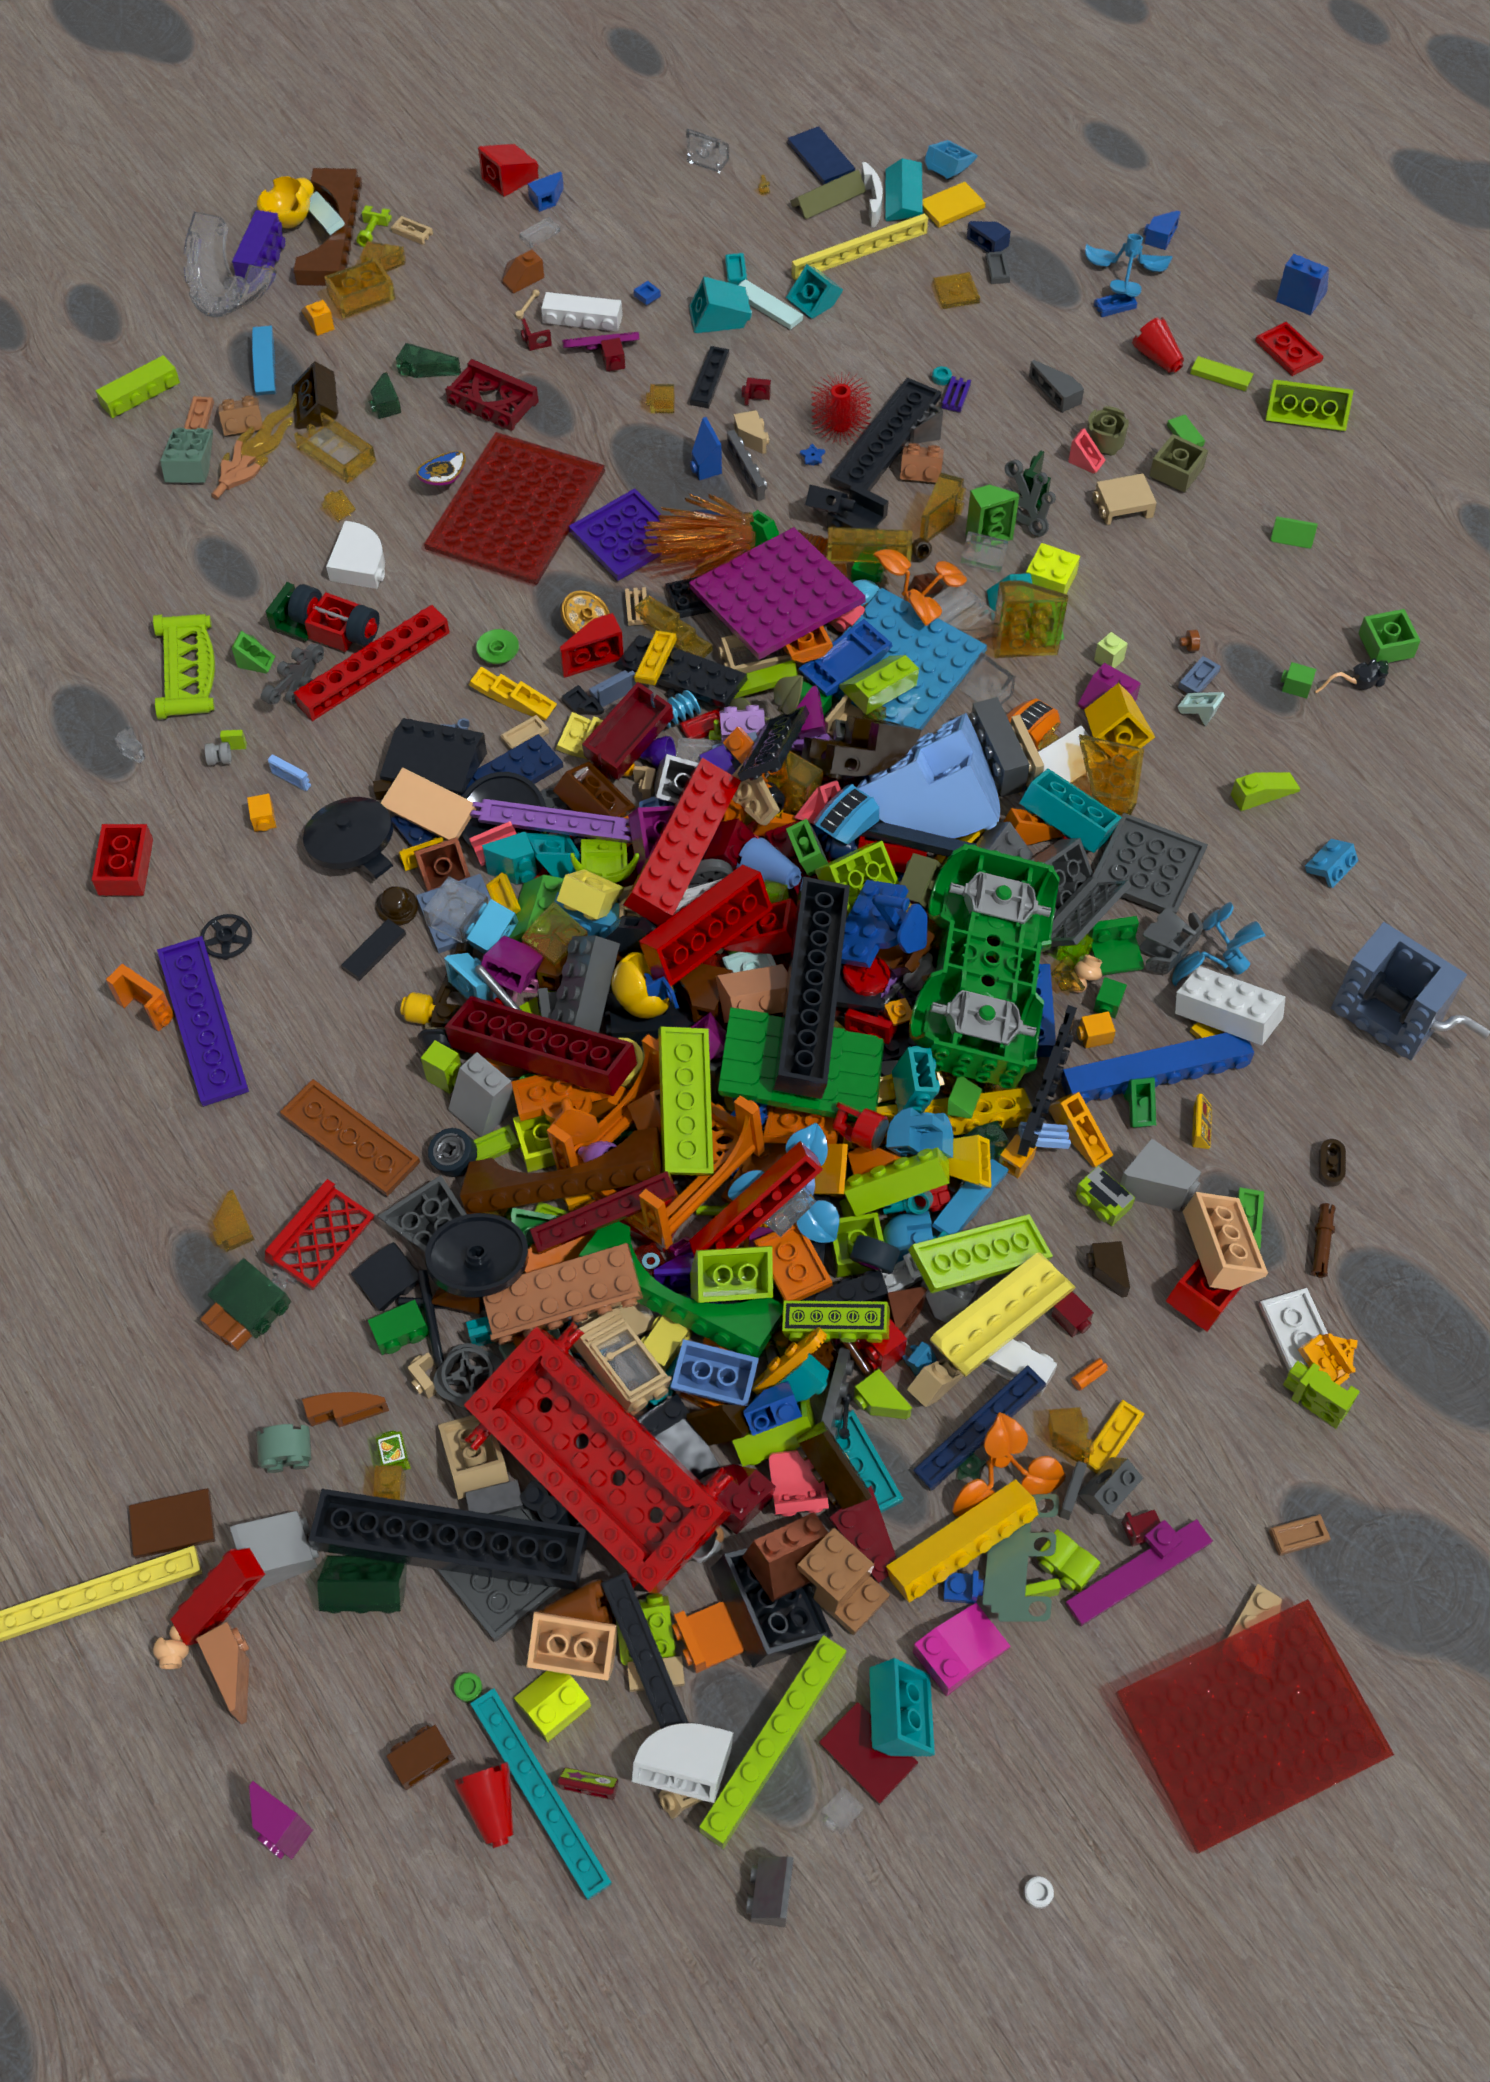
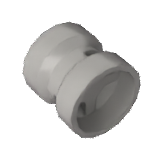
M221 742L219 745H214L213 743L205 744L207 765H215L218 762L231 764L229 742Z

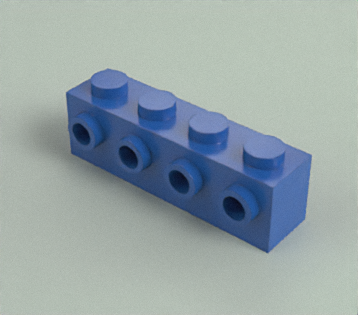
M1039 964L1036 993L1044 1000L1037 1057H1050L1056 1042L1050 964Z

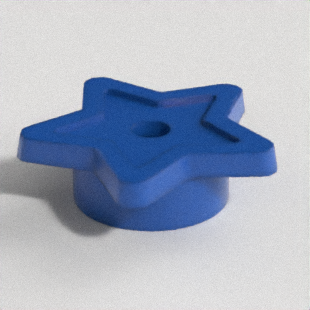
M811 444L808 449L800 451V454L805 457V464L809 465L821 464V456L826 453L824 449H817L814 444Z

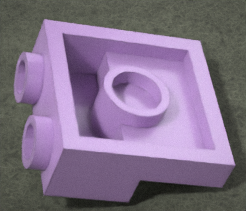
M748 705L745 710H737L735 706L724 707V711H719L721 743L724 742L736 727H741L747 734L756 732L758 737L765 725L764 709L759 708V705Z

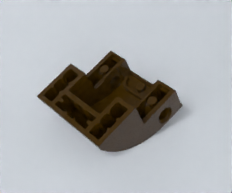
M847 715L843 742L804 737L800 763L806 765L805 769L813 770V772L827 775L831 778L842 779V775H872L888 769L907 755L918 740L921 729L886 720ZM826 750L825 759H822L821 755Z

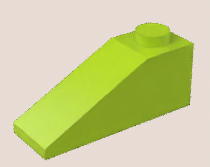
M1255 772L1235 779L1231 797L1240 811H1244L1300 792V787L1290 772Z

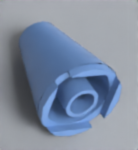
M764 838L750 839L739 854L742 859L740 864L737 863L736 868L743 864L760 871L764 884L791 889L798 885L801 880L800 869Z

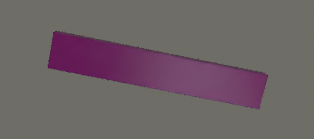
M1196 1519L1177 1531L1183 1541L1163 1559L1150 1548L1067 1600L1065 1604L1082 1627L1212 1544L1213 1540Z

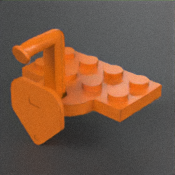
M541 1074L511 1082L520 1121L545 1115L549 1122L572 1136L574 1146L591 1141L598 1136L599 1126L597 1119L594 1115L589 1114L592 1110V1102L612 1096Z

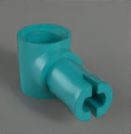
M930 1191L918 1194L925 1198L926 1206L917 1205L915 1196L887 1205L883 1209L884 1214L901 1211L923 1214L931 1207L933 1195Z

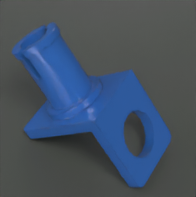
M644 973L648 996H657L661 1000L668 998L675 1009L679 1008L674 991L663 976L654 981L650 974Z

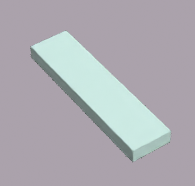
M317 191L313 193L310 198L309 212L332 235L343 227L345 223Z
M745 279L739 284L746 287L749 305L791 330L803 320V314Z

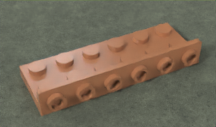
M627 1243L523 1274L507 1289L483 1297L492 1332L490 1339L496 1343L499 1342V1345L514 1342V1337L523 1335L526 1338L535 1327L540 1329L548 1327V1330H555L563 1327V1322L573 1320V1323L587 1320L590 1314L597 1312L598 1315H604L608 1312H613V1307L620 1305L623 1308L632 1307L638 1304L637 1300L643 1299L629 1244Z

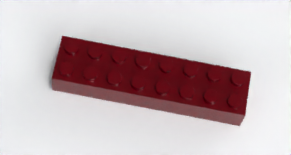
M473 996L468 998L445 1026L452 1048L472 1054L479 1053L482 1057L610 1096H614L638 1064L632 1042Z

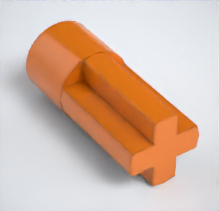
M1098 1358L1073 1376L1071 1381L1075 1388L1081 1391L1108 1371V1366L1101 1358Z

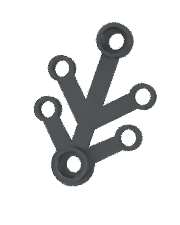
M1017 459L1011 460L1005 465V473L1007 476L1015 478L1022 497L1019 496L1018 506L1027 509L1030 517L1024 515L1018 507L1016 520L1028 525L1029 531L1033 535L1043 536L1049 530V523L1046 517L1050 505L1056 501V496L1053 492L1044 493L1042 495L1043 503L1038 513L1036 504L1042 485L1047 483L1048 476L1044 472L1036 474L1030 494L1022 474L1023 464ZM1039 476L1043 478V482L1039 481ZM1006 488V490L1014 492L1013 489ZM1047 495L1051 498L1050 502L1047 500ZM1038 522L1041 524L1042 529L1038 527Z
M311 643L306 649L295 648L291 658L299 663L280 662L277 666V672L286 677L276 687L267 685L261 693V699L268 704H277L281 699V692L290 685L289 691L285 695V700L295 704L296 700L293 692L297 691L298 685L302 687L313 680L310 677L315 664L319 663L324 657L323 646Z

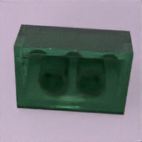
M327 1555L317 1581L319 1612H329L332 1614L340 1612H356L359 1614L367 1612H383L387 1614L401 1612L405 1598L407 1564L349 1555Z

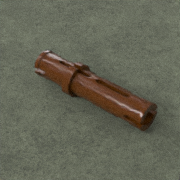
M1329 1203L1319 1205L1318 1223L1314 1229L1316 1241L1311 1275L1316 1276V1272H1318L1317 1277L1319 1278L1328 1276L1331 1238L1333 1233H1335L1333 1222L1336 1207L1331 1205L1329 1209Z

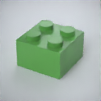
M1405 609L1365 616L1358 633L1371 660L1376 658L1377 662L1382 660L1390 663L1414 658L1421 641Z

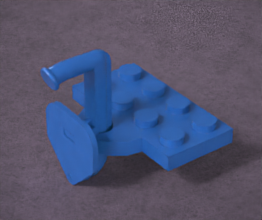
M866 880L846 919L842 964L870 968L879 949H888L899 944L905 953H912L926 947L927 913L920 904L911 905L906 913L910 899L905 898L909 892L905 885Z

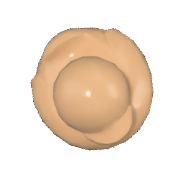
M1086 954L1083 960L1076 963L1074 970L1078 977L1074 978L1071 982V988L1074 992H1084L1087 988L1086 980L1096 981L1102 977L1100 968L1102 961Z
M173 1625L169 1632L172 1640H164L160 1637L154 1644L153 1653L159 1660V1668L161 1669L181 1668L182 1660L189 1653V1646L185 1645Z

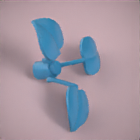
M1129 234L1127 242L1123 243L1117 255L1107 250L1093 248L1088 244L1085 247L1086 258L1091 263L1099 266H1109L1111 263H1116L1123 251L1126 252L1125 255L1130 259L1125 281H1111L1110 289L1115 293L1127 294L1132 297L1139 296L1141 293V286L1138 283L1128 282L1133 258H1136L1138 255L1137 260L1139 263L1143 264L1146 269L1153 271H1165L1172 260V256L1142 255L1143 246L1141 245L1143 237L1139 234Z
M1228 902L1220 909L1211 913L1202 923L1203 930L1207 931L1216 926L1227 944V951L1223 954L1224 961L1205 951L1202 953L1195 951L1189 954L1174 969L1172 982L1175 987L1182 978L1197 969L1203 963L1205 957L1222 965L1224 969L1229 966L1236 975L1246 971L1250 966V962L1238 947L1266 936L1257 921L1247 924L1230 941L1221 928L1220 922L1226 920L1231 915L1234 908L1233 904Z
M814 1123L792 1134L786 1143V1153L801 1141L817 1156L822 1166L827 1158L828 1147L821 1127ZM752 1170L741 1175L731 1185L728 1191L729 1198L735 1200L765 1172ZM800 1190L797 1194L806 1209L799 1213L796 1219L800 1232L808 1239L816 1242L828 1243L835 1241L839 1227V1214L836 1207L824 1200L815 1201L809 1206Z

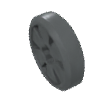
M701 860L688 888L725 878L733 872V869L729 863L723 860Z

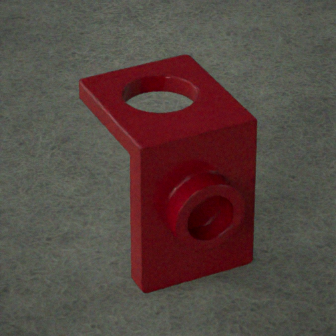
M521 319V338L523 342L526 341L529 351L552 346L550 329L531 333L526 319ZM540 336L547 337L543 343L536 342Z
M1151 1510L1134 1517L1131 1516L1130 1512H1127L1121 1523L1131 1546L1134 1547L1145 1543V1535L1161 1522L1156 1511Z

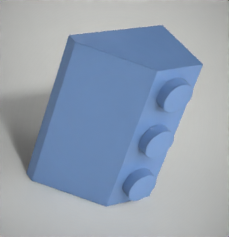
M683 1339L670 1389L732 1405L747 1406L759 1358Z

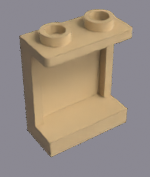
M1144 474L1097 482L1096 489L1093 491L1094 503L1098 504L1100 517L1104 518L1106 525L1111 524L1112 517L1140 511L1143 512L1146 519L1154 517L1156 500Z

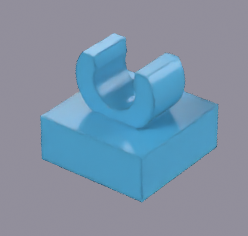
M921 1342L919 1346L911 1345L910 1348L913 1354L910 1357L903 1356L906 1365L911 1367L915 1376L925 1366L937 1361L930 1345Z

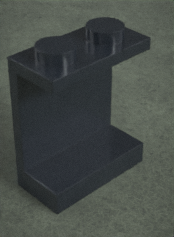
M853 484L850 488L849 499L856 500L854 513L844 511V514L840 515L829 511L827 514V529L847 538L849 541L862 545L888 515L889 501Z

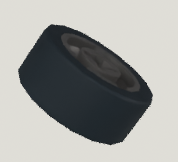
M448 1128L437 1133L431 1140L428 1148V1158L431 1164L442 1174L450 1177L461 1176L467 1172L469 1162L476 1161L477 1146L474 1140L461 1129Z

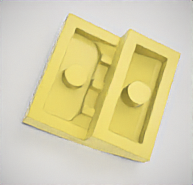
M572 712L556 750L587 759L584 757L582 744L603 720L595 716L592 720H589Z

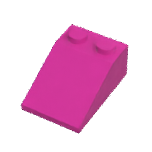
M975 1603L937 1626L917 1641L912 1652L947 1697L1011 1646L979 1605Z

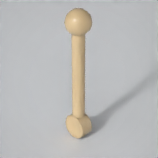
M533 290L532 296L523 308L516 312L518 319L524 317L523 313L534 298L539 296V290Z

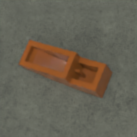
M334 1392L302 1399L306 1416L311 1426L335 1419L340 1428L389 1411L384 1397L368 1393Z

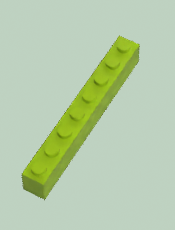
M822 1636L699 1826L700 1834L724 1850L844 1662L847 1650L826 1636Z

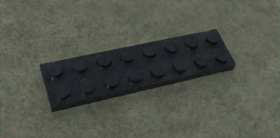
M907 377L832 473L830 483L850 491L853 484L871 491L909 441L911 427L920 425L917 423V420L922 419L925 411L929 412L931 403L937 404L941 398L942 391Z

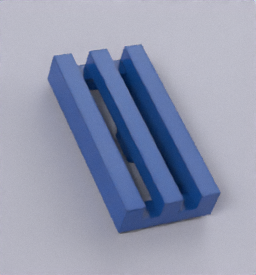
M1114 294L1095 299L1094 306L1097 307L1098 312H1101V317H1106L1136 309L1137 301L1134 297L1127 294Z

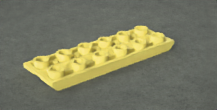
M1038 1252L936 1331L930 1338V1341L966 1377L1071 1293L1075 1286Z

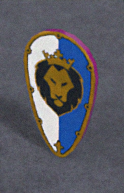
M452 451L436 456L417 468V478L431 485L450 484L463 471L466 461L465 454L462 451Z

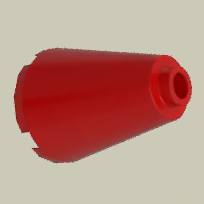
M1157 317L1149 321L1140 329L1141 334L1139 337L1135 335L1133 338V346L1168 373H1176L1183 367L1184 358L1163 317H1161V320Z
M508 1762L500 1764L502 1770L497 1765L454 1780L455 1787L485 1844L492 1843L493 1848L510 1843L508 1837L513 1835L510 1768Z

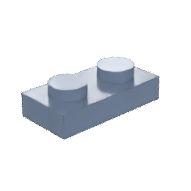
M1202 656L1180 681L1178 688L1186 693H1201L1220 672L1221 666Z

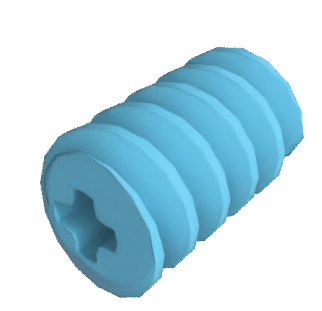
M688 690L683 691L682 695L676 694L675 698L670 697L667 699V702L673 707L672 721L675 725L679 723L678 717L682 721H686V713L690 718L694 717L693 710L697 714H701V708L697 699ZM669 722L666 727L671 728V723Z

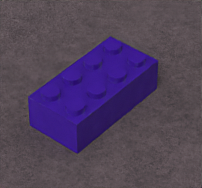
M256 210L232 260L240 292L262 295L264 288L268 285V279L273 274L274 266L279 261L281 250L285 248L286 243L285 237L282 235V223L279 222L278 213Z

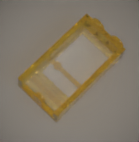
M323 412L320 414L323 426L316 431L315 426L309 424L307 426V439L298 432L294 434L297 448L300 451L303 450L344 479L346 483H349L376 462L374 448Z

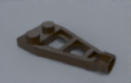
M458 943L455 945L454 954L468 953L472 957L473 947L467 943ZM447 973L433 1003L435 1007L432 1011L431 1027H445L462 1007V1005L447 1003L449 994L452 991L459 992L448 982Z

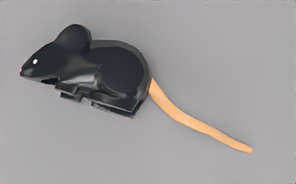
M1376 658L1372 659L1368 665L1366 662H1363L1353 667L1354 676L1350 677L1343 672L1335 673L1315 693L1321 691L1332 679L1338 676H1342L1353 683L1357 689L1365 690L1374 685L1382 687L1388 675L1389 664L1387 661L1382 660L1377 662Z

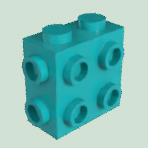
M920 1046L908 1047L892 1070L898 1113L910 1107L919 1113H923L936 1094L939 1093L940 1084L936 1080L935 1074L936 1061L932 1057L931 1048H921Z

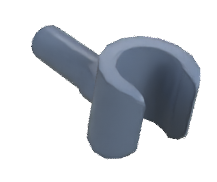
M462 718L458 720L457 724L440 725L468 730L470 722L468 719Z

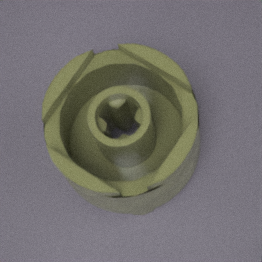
M1107 406L1103 407V410L1097 411L1096 409L1092 411L1086 431L1099 451L1110 456L1115 455L1124 446L1129 425L1128 418L1124 417L1125 413L1118 408Z

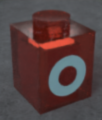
M654 1242L649 1245H642L635 1250L639 1262L653 1278L654 1269L667 1263Z

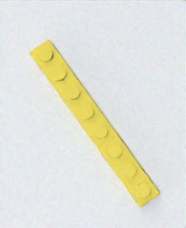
M924 213L792 261V277L796 281L806 264L822 272L927 233L928 217Z
M191 1546L1 1610L0 1642L202 1574L197 1549L195 1546Z

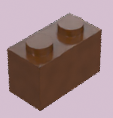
M436 1724L432 1727L427 1725L415 1733V1738L407 1743L405 1741L399 1742L391 1748V1753L386 1755L406 1791L455 1760Z

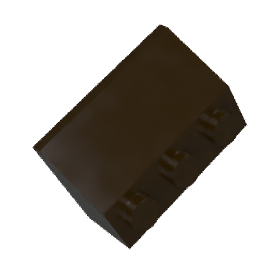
M314 361L292 385L295 428L297 429L327 426L332 420L337 418L339 413L334 371Z
M821 1421L797 1438L800 1445L796 1448L804 1461L808 1459L814 1466L811 1472L819 1483L825 1482L829 1488L826 1494L833 1505L839 1503L842 1509H846L872 1498L867 1485L824 1421Z

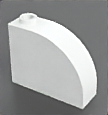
M344 522L326 566L329 580L378 588L380 581H383L385 576V559L380 539L374 531L359 523Z
M694 1723L676 1724L662 1728L649 1736L639 1748L633 1764L632 1782L714 1803L731 1753L733 1732Z

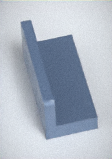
M624 670L591 687L589 694L604 707L625 696L637 683L634 679L636 673L634 671L627 673Z

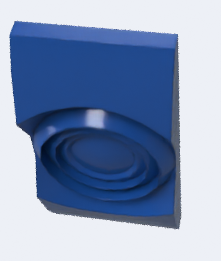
M863 619L832 643L833 647L824 657L806 662L799 668V672L813 685L817 686L824 695L829 696L841 691L839 684L878 663L891 649L892 643Z

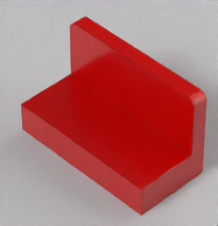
M848 1009L845 1014V1031L875 1035L878 1038H882L884 1043L890 1044L899 1025L893 1026V1022L889 1018L880 1015L875 1017L873 1013Z

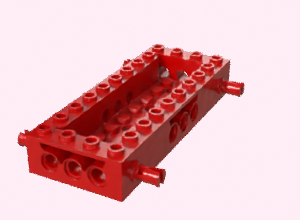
M572 1322L558 1339L553 1338L547 1331L535 1327L464 1404L480 1421V1424L464 1440L467 1443L473 1442L470 1447L477 1451L484 1441L493 1434L627 1570L633 1588L640 1583L649 1593H660L732 1514L719 1500L718 1495L734 1478L728 1475L721 1480L727 1472L721 1467L706 1485L702 1484L570 1354L569 1349L585 1334L580 1329L575 1332L578 1328L575 1323ZM550 1398L552 1408L549 1412L543 1413L540 1409V1403L543 1399ZM581 1434H586L589 1438V1443L584 1449H579L576 1445L577 1437ZM622 1470L626 1475V1480L622 1485L617 1486L613 1482V1475L615 1472ZM656 1507L663 1511V1518L659 1523H654L650 1519V1513Z

